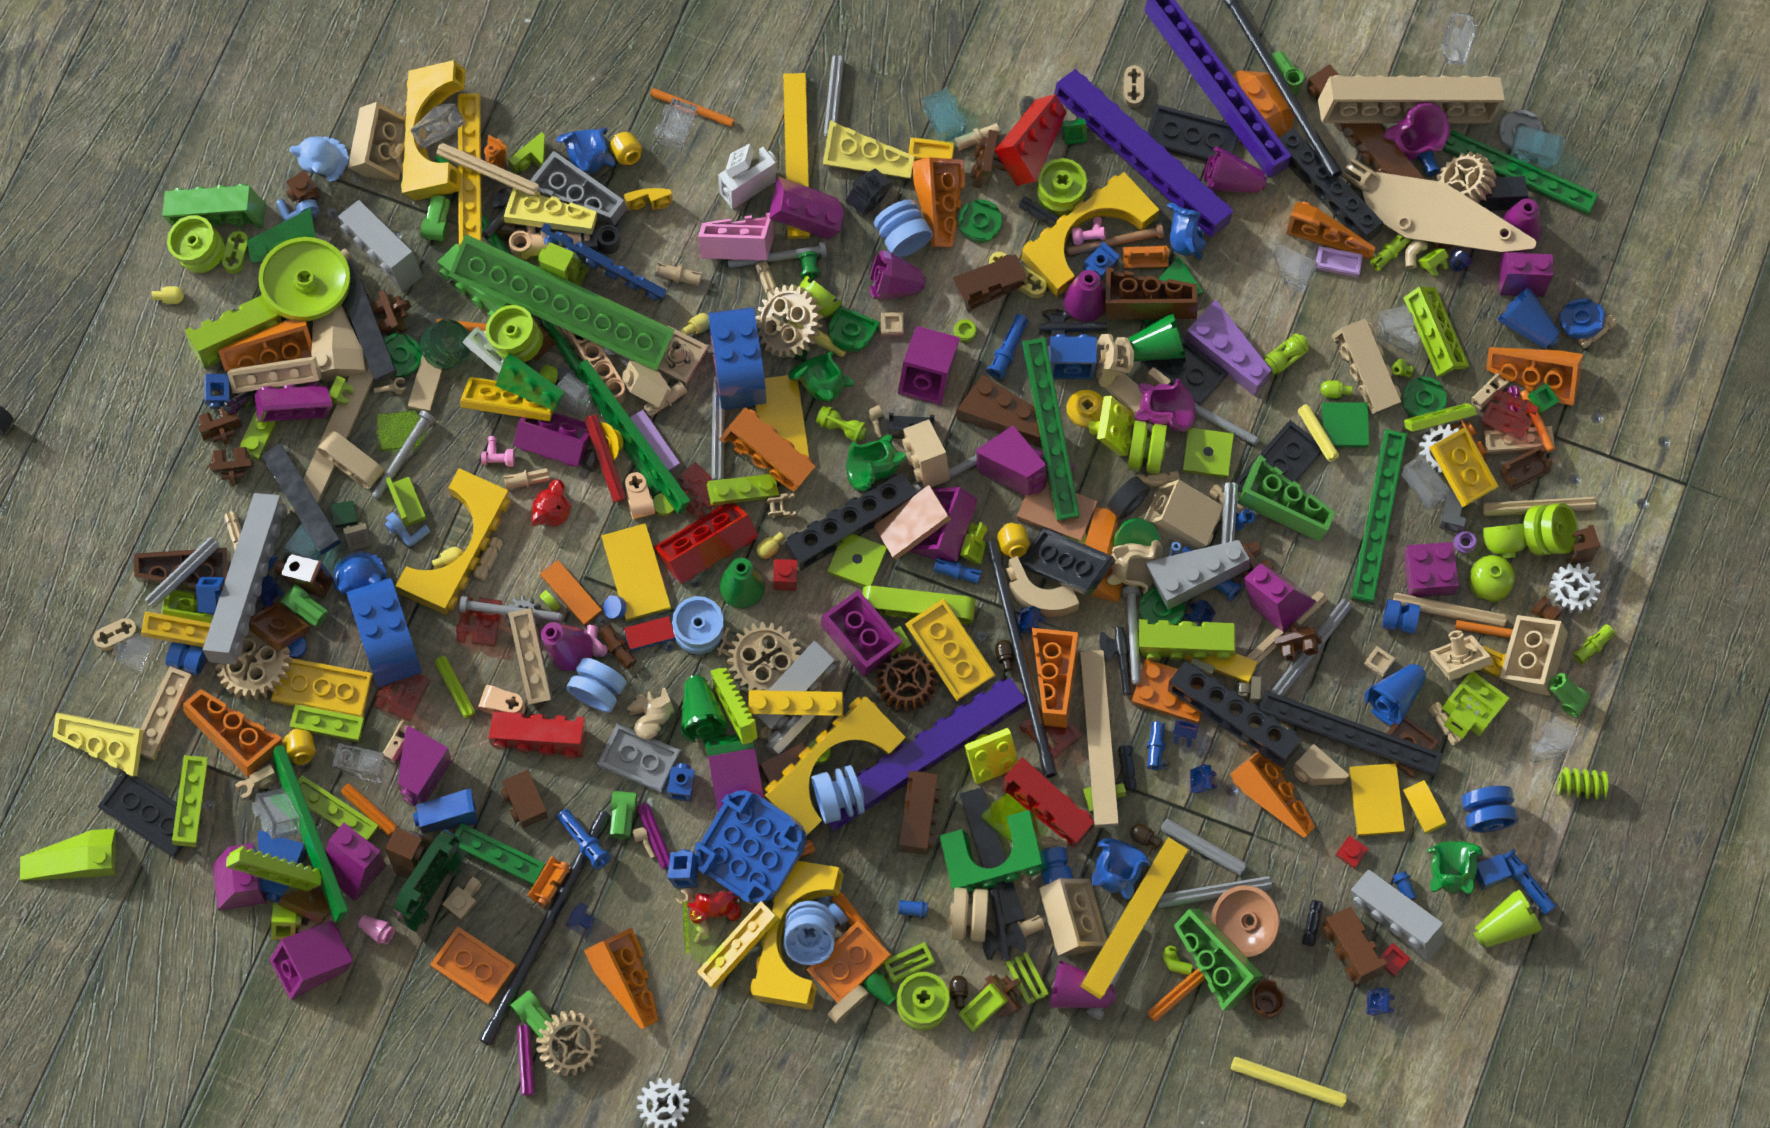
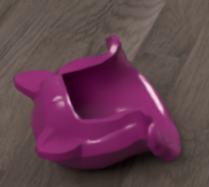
M1431 102L1418 103L1408 111L1407 116L1402 118L1395 126L1390 127L1385 132L1384 137L1388 140H1394L1398 148L1412 161L1419 153L1430 150L1434 152L1443 150L1446 140L1449 139L1450 122L1445 111H1441L1439 105L1436 106V104Z
M1176 379L1174 385L1159 384L1153 386L1148 383L1139 384L1138 389L1143 397L1140 401V410L1134 415L1135 420L1148 422L1151 425L1171 426V428L1179 432H1186L1192 427L1196 417L1195 400L1180 379Z

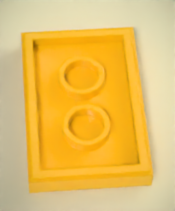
M1466 427L1429 447L1462 507L1499 487Z
M1396 763L1349 767L1357 837L1404 833L1405 828Z

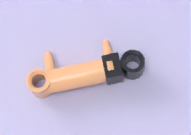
M527 225V233L516 231L509 238L511 254L521 260H526L530 256H539L543 248L546 249L547 245L544 244L541 233H536L535 226ZM604 225L599 228L598 232L596 226H594L592 234L562 231V233L573 239V244L576 245L577 242H580L597 252L598 247L605 254H613L620 248L619 232L612 225ZM607 237H612L614 239L611 242L604 241V239ZM519 243L526 244L523 248L516 247Z

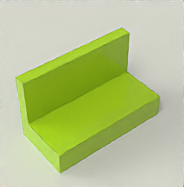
M390 477L386 478L389 491L405 528L426 520L410 478L406 477L392 483Z

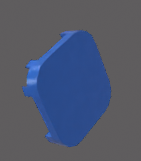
M746 790L736 791L724 797L722 800L724 804L701 842L696 843L694 850L696 851L698 869L741 897V900L758 904L760 901L766 903L778 894L801 856L806 845V833L803 826L794 817L762 796Z

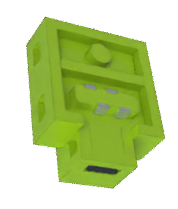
M1472 671L1444 704L1442 709L1450 714L1444 726L1461 739L1470 730L1480 737L1505 706L1509 697Z

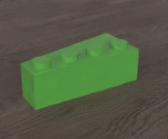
M238 184L232 187L218 185L215 188L195 187V189L189 190L176 188L173 191H165L163 217L171 225H174L184 217L198 215L206 218L213 227H222V223L235 224V227L244 228L245 224H255V228H264L266 203L247 184Z
M455 244L437 262L440 276L446 281L451 280L458 292L462 295L467 294L471 298V302L478 309L483 308L488 312L489 318L498 309L511 305L448 276L459 251L458 244Z
M1259 455L1249 471L1237 503L1320 542L1328 532L1335 512L1312 494L1308 495L1300 488L1301 485L1295 481L1291 482L1282 475L1283 472L1276 466L1273 468L1265 462L1266 459L1263 456Z
M1189 909L1174 925L1188 952H1191L1199 971L1203 973L1208 981L1210 990L1219 1000L1221 1009L1223 1011L1233 1010L1255 984L1262 979L1263 974L1200 909Z

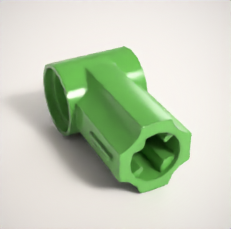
M1284 51L1274 53L1271 56L1294 95H1298L1301 92L1304 80L1303 72L1294 67Z
M439 195L431 197L427 217L423 219L421 226V238L444 242L447 232L446 221L451 205L449 199Z
M296 584L290 588L279 602L315 628L320 626L328 615V611L312 600L309 594Z
M1559 673L1549 681L1550 690L1562 702V710L1573 717H1579L1591 698L1590 695L1582 688L1576 687L1566 674Z
M613 791L610 837L616 839L630 838L632 818L636 811L637 793Z
M528 990L510 1005L516 1015L523 1022L526 1021L538 1037L543 1038L544 1035L539 1032V1029L546 1030L548 1027L544 1024V1021L547 1020L553 1023V1020L542 1009V1005L535 995Z

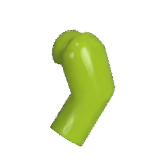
M1397 359L1392 365L1391 371L1394 375L1411 378L1414 367L1408 366L1407 361L1404 359Z
M1167 946L1162 953L1167 968L1172 972L1189 976L1193 964L1181 962L1176 953L1177 949L1174 946Z

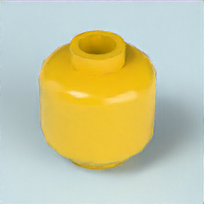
M622 132L612 138L609 150L620 164L632 165L640 159L642 146L632 133Z
M1008 523L998 532V542L1002 553L1011 558L1021 557L1029 549L1030 541L1025 527L1021 524Z
M294 729L283 739V746L286 749L290 762L304 765L309 763L316 754L313 736L306 730Z

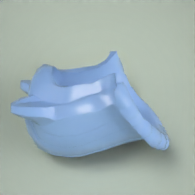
M309 137L298 146L290 148V152L298 156L299 166L308 173L325 175L330 182L338 180L349 164L348 150L345 149L344 144H340V141L334 138Z

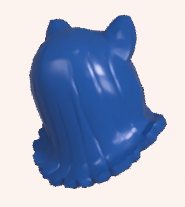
M605 127L599 130L589 129L563 133L556 139L557 143H565L571 163L586 174L596 173L603 165L615 166V159L608 153L607 142L603 134L608 132V129Z
M1174 203L1167 204V207L1173 211L1170 233L1171 247L1180 255L1189 256L1194 254L1197 259L1202 260L1201 251L1205 249L1207 243L1204 240V231L1197 226L1201 212L1183 209Z
M359 551L358 554L353 552L347 555L345 559H342L336 565L333 572L334 588L343 595L348 591L387 579V570L382 563V559L378 558L376 554L373 555L372 553H364L362 551Z
M1113 838L1103 839L1098 843V846L1102 847L1103 851L1096 862V871L1092 876V885L1095 887L1101 886L1109 893L1121 892L1123 897L1129 900L1133 896L1134 885L1141 877L1143 866L1149 867L1151 865L1150 860L1139 849L1126 842Z

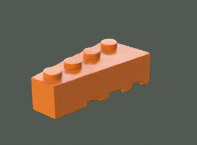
M746 407L719 438L724 444L729 441L735 445L734 451L740 455L743 453L748 454L753 464L757 467L769 469L771 477L793 492L816 467L807 455L800 454L795 449L793 443L781 438L774 427L769 424L766 425L760 420L759 415L755 411L748 410Z
M1032 628L1044 725L1067 728L1079 649L1078 632Z
M202 689L183 703L184 714L247 778L271 759L275 747L283 745L281 736L271 733L259 723H254L241 712L234 711L227 704Z

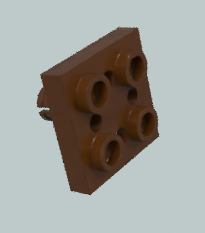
M989 129L986 136L981 137L980 144L975 148L974 158L977 161L976 165H973L970 178H973L972 187L981 189L991 172V168L1007 172L999 157L994 155L998 131Z

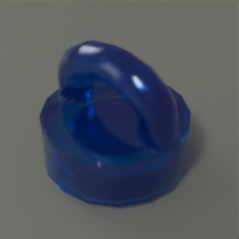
M1455 248L1450 254L1452 256L1450 268L1454 272H1459L1464 267L1468 268L1473 262L1466 253L1458 248Z

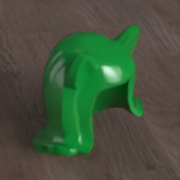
M834 351L808 359L791 369L788 374L790 380L799 379L812 397L823 402L835 400L840 395L843 387L854 386L853 380L843 375L837 363L832 359V356L835 354Z
M892 435L883 436L879 441L858 445L855 442L851 443L846 463V474L854 490L866 491L870 489L871 484L875 480L885 479L893 475L900 463L906 459V454L898 452L893 446Z
M1448 841L1438 843L1432 848L1427 849V854H1433L1431 861V873L1433 876L1430 882L1431 892H1438L1443 889L1445 892L1452 894L1462 891L1466 894H1471L1474 891V878L1477 872L1476 858L1483 855V849L1480 846L1463 841Z

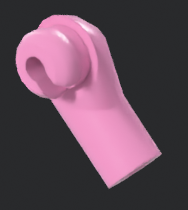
M588 625L586 632L593 640L592 655L604 657L608 649L606 645H602L597 639L598 627Z

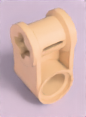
M638 472L629 474L625 481V488L632 519L655 514L651 494H649L645 477ZM636 483L639 488L635 489L632 484Z
M491 685L485 686L478 706L480 710L489 714H493V711L524 714L526 709L522 698L518 694Z

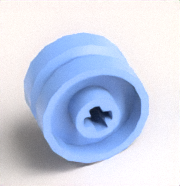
M694 596L680 603L673 614V633L677 644L684 651L703 655L712 652L720 645L724 634V618L720 607L714 601L706 597Z
M589 658L581 659L576 668L579 676L571 677L566 686L567 691L577 700L596 710L607 713L612 712L617 703L615 695L623 692L627 684L626 680L618 672L599 661Z

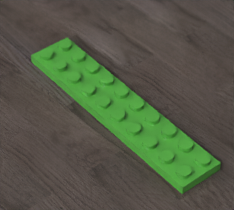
M467 234L463 238L448 275L511 305L524 307L529 313L655 371H657L675 331L666 325Z

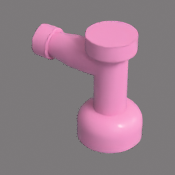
M1095 217L1092 230L1083 231L1079 227L1073 228L1074 245H1081L1084 240L1100 238L1101 241L1106 240V229L1101 227L1102 219Z
M488 437L487 452H482L481 454L482 466L488 465V463H505L507 467H515V450L507 449L505 454H496L497 437Z

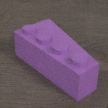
M1215 299L1187 330L1185 340L1225 370L1229 377L1255 396L1269 381L1271 369Z

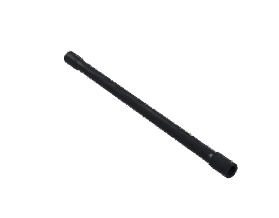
M1223 0L1321 159L1326 172L1331 179H1337L1343 173L1341 168L1329 153L1241 8L1239 1Z
M991 540L986 543V548L993 567L1039 751L1043 776L1045 778H1052L1057 775V770L1050 751L1003 564L1002 551L998 540Z
M599 810L588 834L599 839L612 816L605 811ZM580 850L494 1014L487 1022L479 1038V1041L486 1045L492 1046L501 1029V1024L511 1007L510 1005L517 996L588 860V857L584 856Z

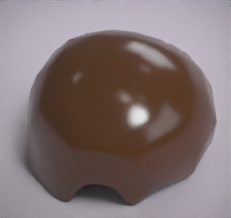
M1264 979L1259 981L1250 992V1007L1259 1017L1272 1019L1279 1015L1285 1006L1284 992L1277 987V982L1274 980Z

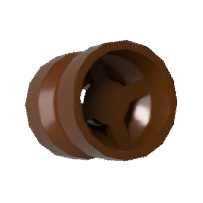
M1545 595L1534 606L1531 613L1535 617L1556 620L1563 612V609L1559 606L1553 607L1551 599Z

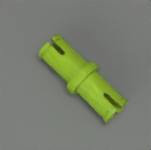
M1398 234L1389 244L1386 243L1382 246V250L1369 261L1370 265L1374 267L1377 264L1374 269L1380 271L1391 259L1394 260L1398 257V253L1411 240L1408 238L1403 239V236Z
M1605 624L1596 634L1589 636L1586 639V643L1572 654L1575 661L1580 665H1584L1591 656L1599 653L1602 647L1616 635L1613 628Z

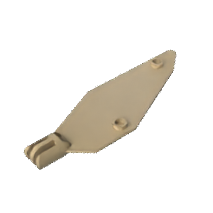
M1354 158L1350 162L1365 172V174L1351 165H1347L1345 169L1359 179L1360 182L1345 172L1340 176L1361 189L1366 204L1383 221V224L1405 238L1495 252L1531 250L1536 247L1535 239L1444 182L1374 172ZM1504 231L1509 232L1507 237H1502L1501 233Z

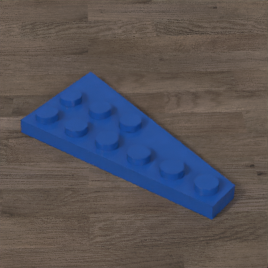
M544 223L541 229L544 244L548 245L550 242L574 252L579 258L584 260L586 266L594 270L598 267L605 270L604 275L613 280L620 278L626 281L624 285L635 291L638 288L646 292L645 296L654 301H657L658 298L664 299L667 293L666 289L642 276H635L631 270L624 266H615L613 260L580 242H577L576 245L573 244V239L562 232L555 234L550 231L551 226Z

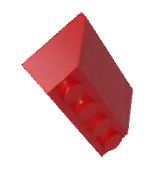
M735 503L720 506L654 546V549L671 575L682 584L692 580L701 571L710 569L719 560L730 557L739 548L750 545L759 536L748 514Z

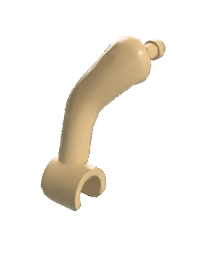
M690 888L681 889L686 898L683 896L676 898L680 904L695 902L693 899L694 893ZM707 919L697 924L698 934L694 938V942L698 943L703 934H709Z

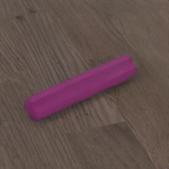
M642 804L637 807V811L661 869H668L670 862L669 851L649 804Z
M520 1025L517 1031L521 1093L523 1096H532L535 1090L531 1028L529 1025Z

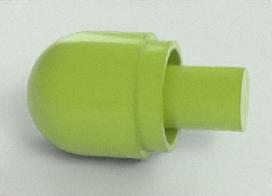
M1327 380L1322 383L1320 391L1326 398L1338 399L1342 398V394L1352 395L1353 386H1344L1342 382Z

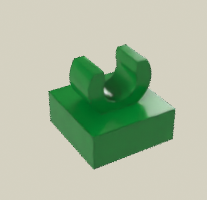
M1085 119L1063 121L1065 145L1087 142Z
M1547 383L1527 396L1540 414L1560 402Z

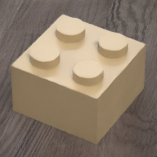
M926 420L903 429L905 438L902 439V443L906 451V462L908 466H913V474L917 483L921 482L925 488L928 485L933 487L949 481L950 475L946 451L931 422Z

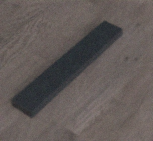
M353 259L347 261L350 271V288L344 302L373 378L376 382H379L397 374L355 262Z
M280 443L262 454L261 456L321 555L341 544L340 539L283 445Z
M983 788L960 793V799L982 867L990 869L1000 866L1006 859ZM998 882L995 887L990 888V890L999 889L1005 926L1025 920L1013 882Z

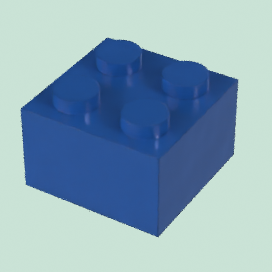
M1058 334L1055 337L1051 336L1049 358L1053 379H1094L1097 363L1096 337L1086 334L1079 335L1078 337H1068L1065 334Z

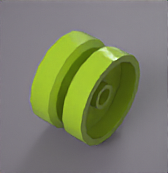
M1059 158L1046 163L1039 174L1036 194L1040 205L1050 210L1051 214L1055 213L1059 216L1069 215L1073 212L1074 207L1078 203L1084 202L1087 186L1085 171L1078 163L1070 159Z
M198 215L184 217L177 221L168 233L167 246L170 253L190 272L204 273L212 270L220 263L224 256L225 243L223 237L206 218Z
M518 305L502 307L490 316L486 324L485 334L488 342L503 360L511 353L522 362L531 360L542 346L543 334L541 328L524 307Z
M1135 420L1127 470L1138 472L1142 467L1143 458H1146L1147 473L1159 475L1161 461L1164 460L1167 425L1154 424L1151 437H1147V423Z
M1566 503L1536 505L1528 509L1524 518V537L1528 548L1533 554L1570 553L1574 549L1573 546L1576 545L1578 537H1572V535L1578 530V523L1575 513Z
M918 972L908 976L901 983L897 993V1012L901 1020L908 1027L924 1031L931 1030L942 1023L946 1018L950 1002L949 990L945 982L935 974ZM920 1000H926L925 1004H921Z

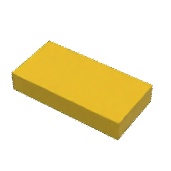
M911 138L909 154L915 157L914 161L929 157L953 159L955 143Z

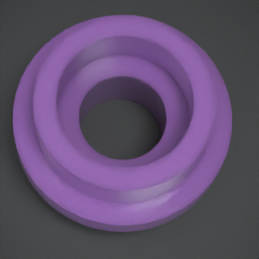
M1462 531L1455 536L1454 546L1460 553L1468 554L1475 550L1477 539L1473 533ZM1466 540L1469 545L1464 546L1461 541Z

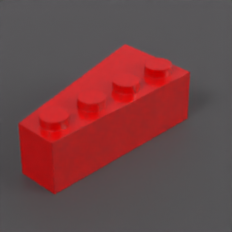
M1056 94L1036 99L994 150L1016 186L1037 181L1067 111Z
M493 711L488 738L490 745H493L494 748L505 750L507 747L516 748L517 751L529 753L530 750L540 751L539 753L545 756L561 754L568 759L583 757L587 735L585 717H576V721H570L566 716L556 715V718L552 720L543 714H534L530 718H525L526 715L523 713Z
M1023 757L1004 777L1002 791L1024 809L1034 813L1039 821L1059 837L1067 839V843L1074 849L1092 830L1094 825L1093 817L1087 811L1078 808L1072 799L1058 790Z

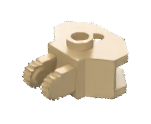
M1101 334L1098 340V365L1095 369V375L1099 378V385L1106 388L1111 386L1116 376L1121 377L1123 373H1130L1133 367L1134 351L1128 338L1117 337L1114 343L1112 335Z

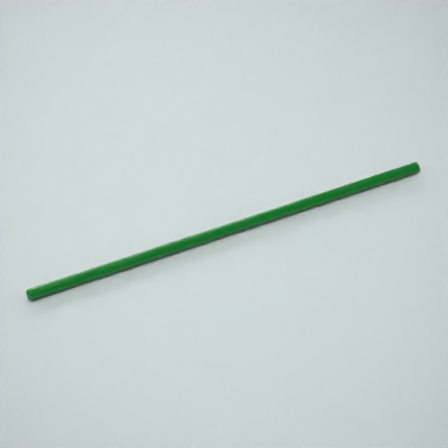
M437 155L435 157L437 163H450L448 159ZM482 212L483 232L490 225V223L484 215V213ZM496 233L487 239L491 246L510 254ZM538 317L576 375L581 362L557 325ZM582 384V386L584 387V389L586 390V392L588 393V395H589L590 398L592 399L593 403L595 404V406L597 407V409L599 410V412L601 413V415L603 416V418L605 419V421L607 422V424L611 425V426L614 428V426L612 425V423L609 421V419H608V418L606 417V415L603 413V411H602L601 408L598 406V404L595 402V400L593 399V397H592V396L590 395V393L587 391V389L585 388V386ZM623 440V449L638 472L645 477L646 483L653 495L656 496L662 493Z

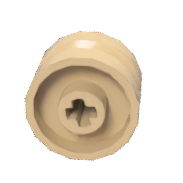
M954 887V898L950 909L951 940L963 941L966 936V926H971V940L984 942L988 890L975 889L971 904L968 903L969 892L967 888Z

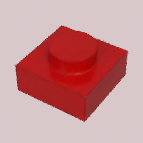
M1349 835L1335 856L1355 869L1369 848Z
M1394 943L1379 957V960L1382 958L1386 960L1388 964L1385 970L1393 977L1411 959Z

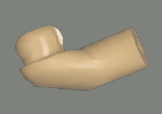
M1414 239L1405 249L1406 269L1412 270L1417 268L1416 255L1427 250L1428 244L1426 241Z

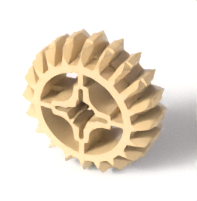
M1461 152L1459 158L1453 156V161H1446L1447 166L1440 168L1442 174L1437 175L1439 182L1448 184L1478 204L1480 200L1486 201V195L1492 194L1490 188L1495 187L1494 180L1496 179V174L1494 173V167L1487 158L1482 157L1479 153L1474 155V153L1469 152L1465 155Z
M573 1010L568 1015L565 1011H561L560 1019L557 1015L553 1014V1023L546 1020L544 1024L548 1028L546 1030L539 1029V1032L544 1035L543 1038L539 1037L536 1039L538 1043L543 1044L537 1048V1052L543 1053L540 1056V1060L542 1062L547 1061L545 1067L548 1069L553 1067V1072L556 1074L561 1071L562 1075L567 1076L570 1071L572 1075H577V1068L585 1072L586 1067L584 1064L587 1063L592 1066L593 1062L590 1058L592 1056L595 1058L599 1057L594 1052V1049L601 1048V1045L595 1042L601 1038V1035L594 1034L598 1027L591 1025L592 1019L589 1017L585 1019V1014L581 1012L576 1016V1012ZM572 1025L571 1028L568 1027L565 1033H556L562 1027ZM581 1028L583 1029L586 1037L585 1046L581 1045L579 1042V1037L581 1034L579 1033V1031ZM560 1039L565 1041L571 1040L573 1044L577 1045V1047H574L572 1045L571 1047H569L568 1045H565L564 1042L560 1041ZM552 1040L558 1043L557 1053L559 1055L557 1059L552 1052ZM573 1053H581L576 1059L565 1062Z

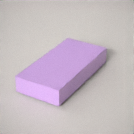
M1319 246L1315 270L1359 278L1363 254Z

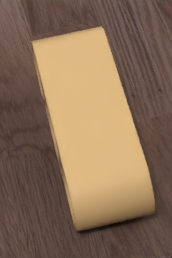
M331 431L317 448L323 457L366 489H370L384 472L377 462L335 431Z

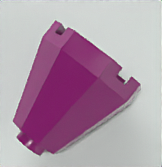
M881 250L879 252L880 255H876L870 273V280H874V286L869 285V292L873 299L884 300L916 295L920 290L924 289L926 277L923 276L922 270L888 251Z

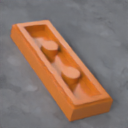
M559 560L540 573L541 578L583 626H586L602 613L601 608Z

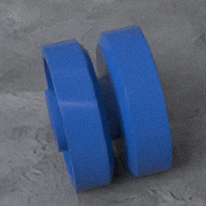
M1509 786L1484 787L1470 791L1461 798L1463 810L1469 813L1465 818L1469 832L1485 833L1511 827L1519 821L1517 809L1510 806L1515 799L1513 789Z

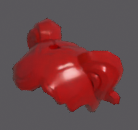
M554 479L549 483L548 489L541 491L536 496L531 506L533 526L544 524L556 527L567 520L572 504L564 495L565 487L561 480Z
M724 891L710 894L697 893L695 902L687 904V907L691 908L689 917L695 924L705 921L707 917L719 918L723 916L734 922L741 917L742 909L737 903L738 897L734 896L732 891H729V893Z

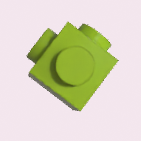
M273 903L271 940H282L295 935L296 928H301L302 915L280 906L279 903Z

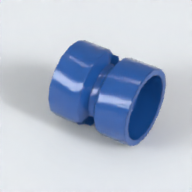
M1388 599L1382 628L1394 631L1400 628L1401 632L1414 635L1420 605L1407 603L1404 606L1401 601Z
M171 642L165 661L166 666L176 669L183 667L185 672L199 676L204 668L207 657L203 652V647Z
M1065 847L1043 850L1047 869H1044L1041 873L1044 886L1059 878L1073 879L1071 867L1066 865L1068 863V855Z

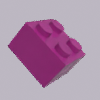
M1453 542L1407 545L1404 552L1408 594L1416 597L1455 595L1459 584Z

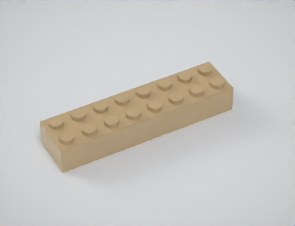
M1335 75L1329 77L1318 99L1322 123H1398L1407 116L1410 109L1423 102H1431L1436 104V106L1439 105L1441 111H1445L1450 123H1492L1505 98L1501 77H1428L1425 75L1419 77H1407L1405 75L1398 77H1386L1384 75L1376 77H1364L1363 75L1347 77Z

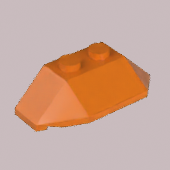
M1239 70L1232 74V77L1278 138H1281L1292 129L1294 115L1268 73Z

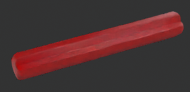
M597 415L588 416L585 418V423L613 502H620L626 496Z

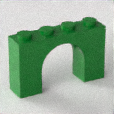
M1027 810L1007 816L1012 837V851L1008 859L995 868H982L976 864L969 835L961 829L940 835L952 890L954 891V887L967 888L969 894L974 892V889L980 887L983 889L993 888L998 882H1014L1019 880V876L1026 874L1028 876H1035L1041 874V870L1047 869L1035 814Z

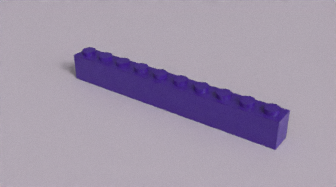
M1147 0L1145 13L1260 168L1265 172L1266 176L1271 178L1286 170L1291 154L1176 0Z
M1074 69L1056 83L1054 94L1058 96L1061 103L1079 119H1085L1086 125L1167 199L1183 209L1201 212L1197 226L1208 236L1213 237L1230 223L1233 214L1231 207L1216 196L1212 189L1207 188L1195 174L1187 170L1178 159H1175L1167 152L1164 146L1157 143L1147 131L1138 126L1134 119L1127 116L1116 103L1108 99L1085 75Z
M1012 679L999 680L992 686V690L986 694L984 692L979 693L973 698L972 703L967 706L965 704L959 706L949 718L943 717L934 724L935 727L929 731L925 729L915 736L916 739L909 744L907 742L902 743L896 748L897 752L890 756L884 755L877 760V765L870 769L866 767L861 770L857 776L864 794L865 811L908 784L909 771L926 772L963 748L966 744L975 740L979 735L984 734L1024 708L1026 699ZM817 803V811H818V813L820 814V816L822 817L821 812H820V809H819V806H818V803ZM852 805V817H849L845 809L841 808V820L827 824L832 833L860 815L857 813L854 805Z

